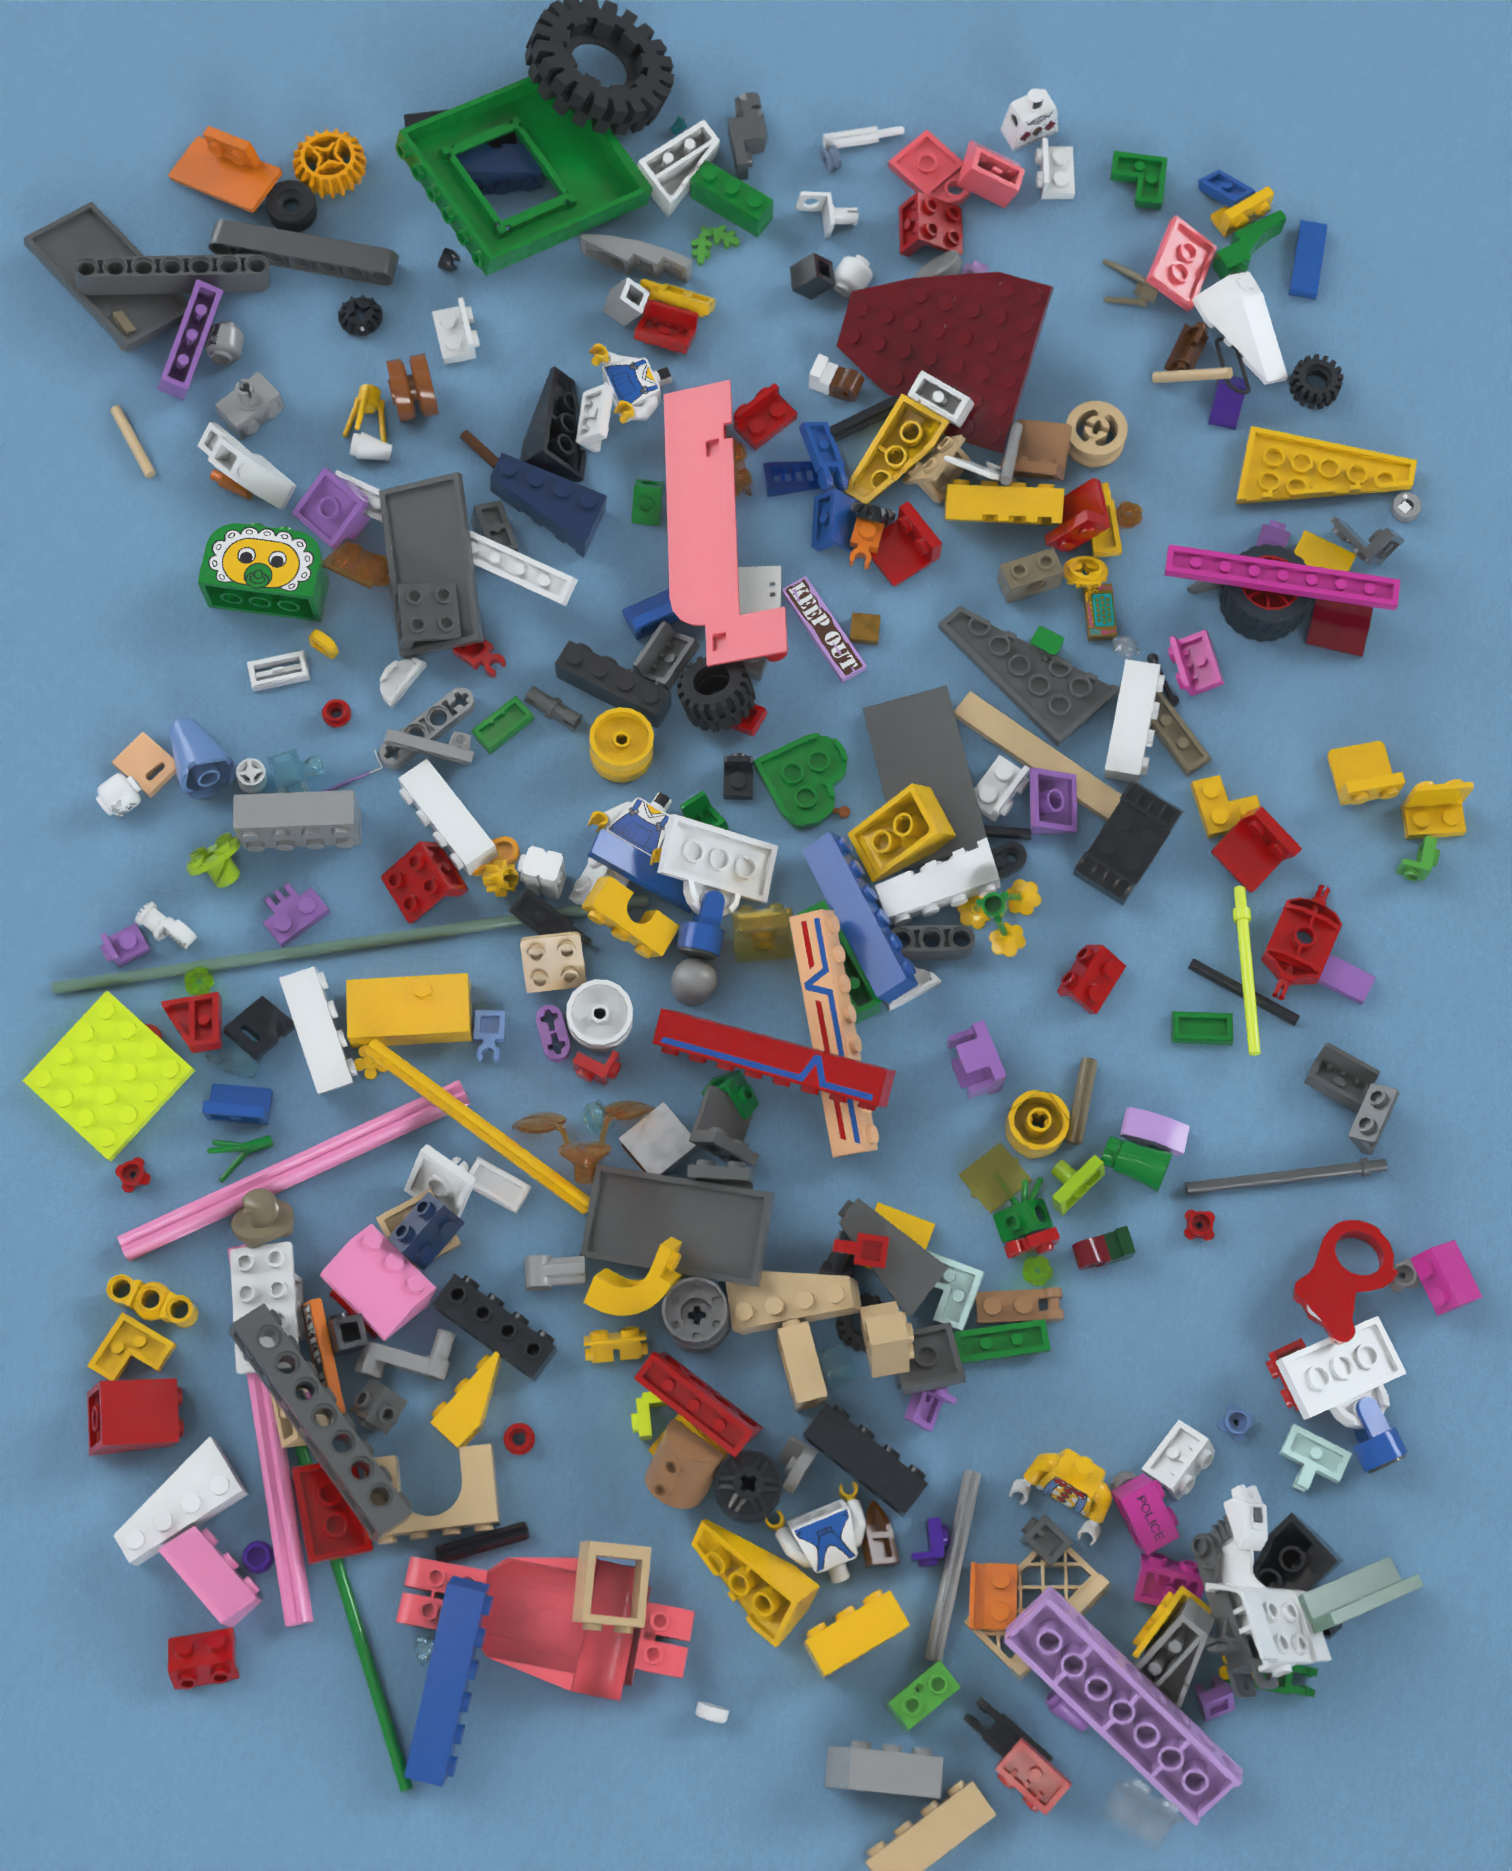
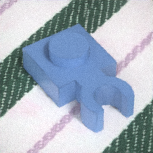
M475 1010L474 1041L482 1042L477 1049L479 1063H483V1055L487 1051L494 1053L495 1063L500 1061L501 1054L496 1042L505 1043V1010Z

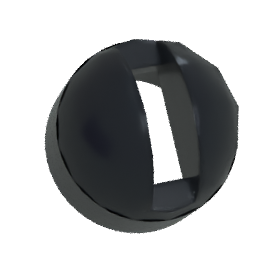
M445 247L440 257L438 268L447 272L457 270L458 267L453 265L454 260L460 262V256L454 250Z

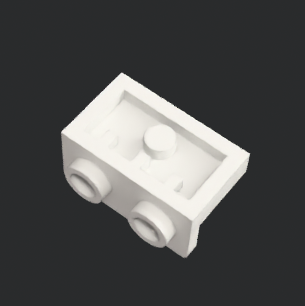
M1042 138L1041 147L1036 148L1035 164L1040 165V171H1037L1036 188H1041V199H1074L1073 147L1048 146V138Z
M463 297L458 298L459 306L432 311L444 365L477 358L475 347L480 346L477 330L471 331L470 323H474L471 306L465 307Z
M607 383L583 392L576 443L594 453L600 451L601 442L607 438L614 388Z
M999 755L974 788L980 813L993 822L998 819L1000 814L1005 817L1014 804V801L1011 799L1017 792L1022 794L1028 786L1030 779L1027 777L1030 768L1025 765L1020 769Z
M1178 1420L1142 1467V1471L1152 1480L1156 1479L1161 1486L1169 1490L1175 1499L1180 1500L1183 1494H1188L1192 1490L1195 1478L1201 1470L1210 1466L1214 1458L1215 1449L1209 1438L1181 1420Z

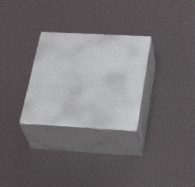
M664 1102L619 1137L620 1146L642 1172L667 1176L699 1150L698 1146L689 1142L691 1133Z

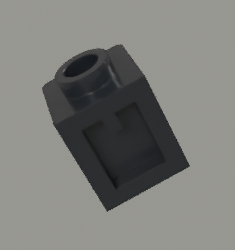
M733 753L730 756H724L723 799L753 800L752 756H747L744 753Z

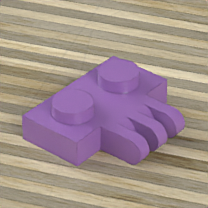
M287 882L283 885L284 890L289 894L287 897H284L277 889L273 892L279 900L276 905L269 896L264 899V902L274 914L265 920L263 924L282 948L330 913L328 907L311 887L301 895H298Z

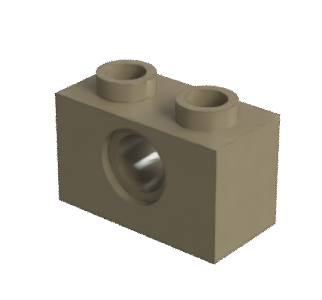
M1054 547L1000 564L997 581L1007 604L1060 587L1064 570Z

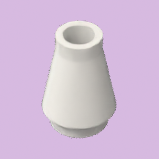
M361 432V434L354 433L349 455L356 456V459L389 461L393 445L387 444L364 432Z

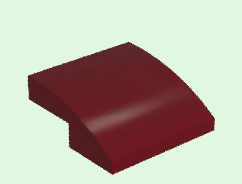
M1315 599L1305 644L1363 657L1373 607Z

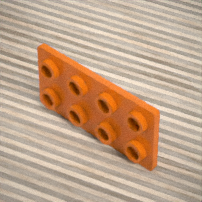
M208 126L202 133L204 138L197 136L168 174L170 180L248 212H255L283 174L282 170L279 167L261 161L251 142Z

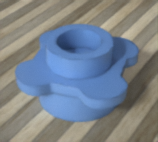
M1230 1404L1226 1407L1227 1413L1224 1418L1217 1422V1427L1221 1432H1227L1232 1435L1234 1441L1241 1442L1245 1440V1433L1249 1427L1254 1425L1255 1419L1252 1414H1247L1244 1410L1239 1409L1238 1405ZM1234 1420H1237L1239 1422L1238 1426H1235L1233 1424Z

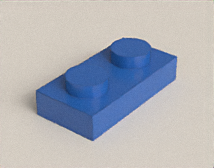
M1217 170L1198 180V190L1229 208L1255 194L1253 188L1221 170Z

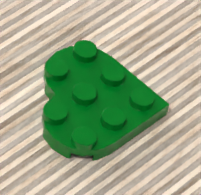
M813 733L754 759L753 766L781 816L793 828L801 830L819 826L833 814L835 802L833 787L846 776L848 757L845 748L836 738L833 740L828 736H820L819 733Z

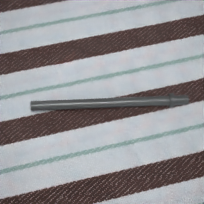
M1361 1158L1359 1162L1185 1182V1190L1188 1195L1361 1174L1362 1177L1370 1176V1173L1387 1171L1386 1159L1368 1161L1367 1158Z

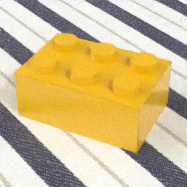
M878 1589L862 1600L864 1606L855 1610L851 1605L836 1614L834 1617L836 1622L827 1627L822 1622L807 1631L808 1639L804 1641L803 1645L822 1679L910 1626L891 1590L883 1594L882 1590Z

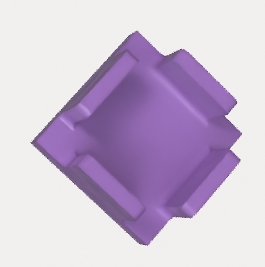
M325 467L292 511L295 517L333 549H337L345 538L356 540L371 519L367 514L363 513L369 505L367 502L369 497L351 481L338 477L333 471Z
M985 1021L973 1023L970 1029L948 1036L946 1042L948 1049L956 1047L959 1057L953 1059L951 1065L962 1089L968 1087L966 1092L968 1099L985 1093L992 1095L1000 1092L1007 1075Z

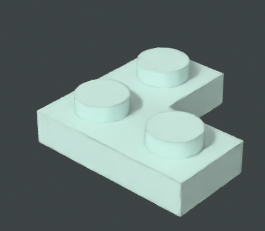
M928 1251L948 1267L934 1286L943 1290L933 1320L942 1324L950 1322L952 1328L963 1331L985 1272Z

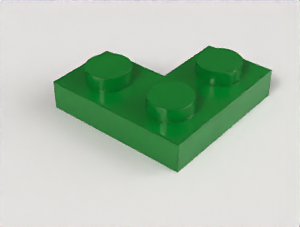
M1114 151L1110 180L1137 183L1134 207L1161 210L1168 158Z

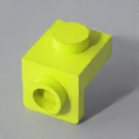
M650 1391L642 1393V1398H636L637 1413L631 1414L633 1433H639L640 1441L653 1439L650 1408L668 1406Z

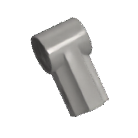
M532 1255L524 1258L525 1290L545 1291L553 1289V1286L586 1284L585 1256L552 1258L549 1255Z

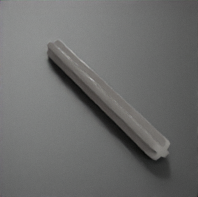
M965 1470L963 1473L927 1642L925 1659L933 1662L942 1661L979 1488L981 1474L973 1470Z

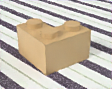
M897 1301L859 1307L860 1326L872 1378L910 1372L909 1359L915 1358L912 1344L914 1342L912 1324L907 1323L905 1312H899Z

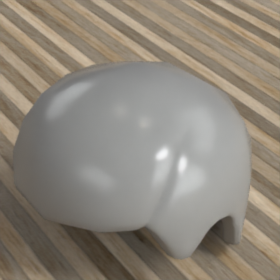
M687 958L675 968L670 981L671 992L679 1002L687 1006L702 1005L715 991L717 972L709 962L702 958Z

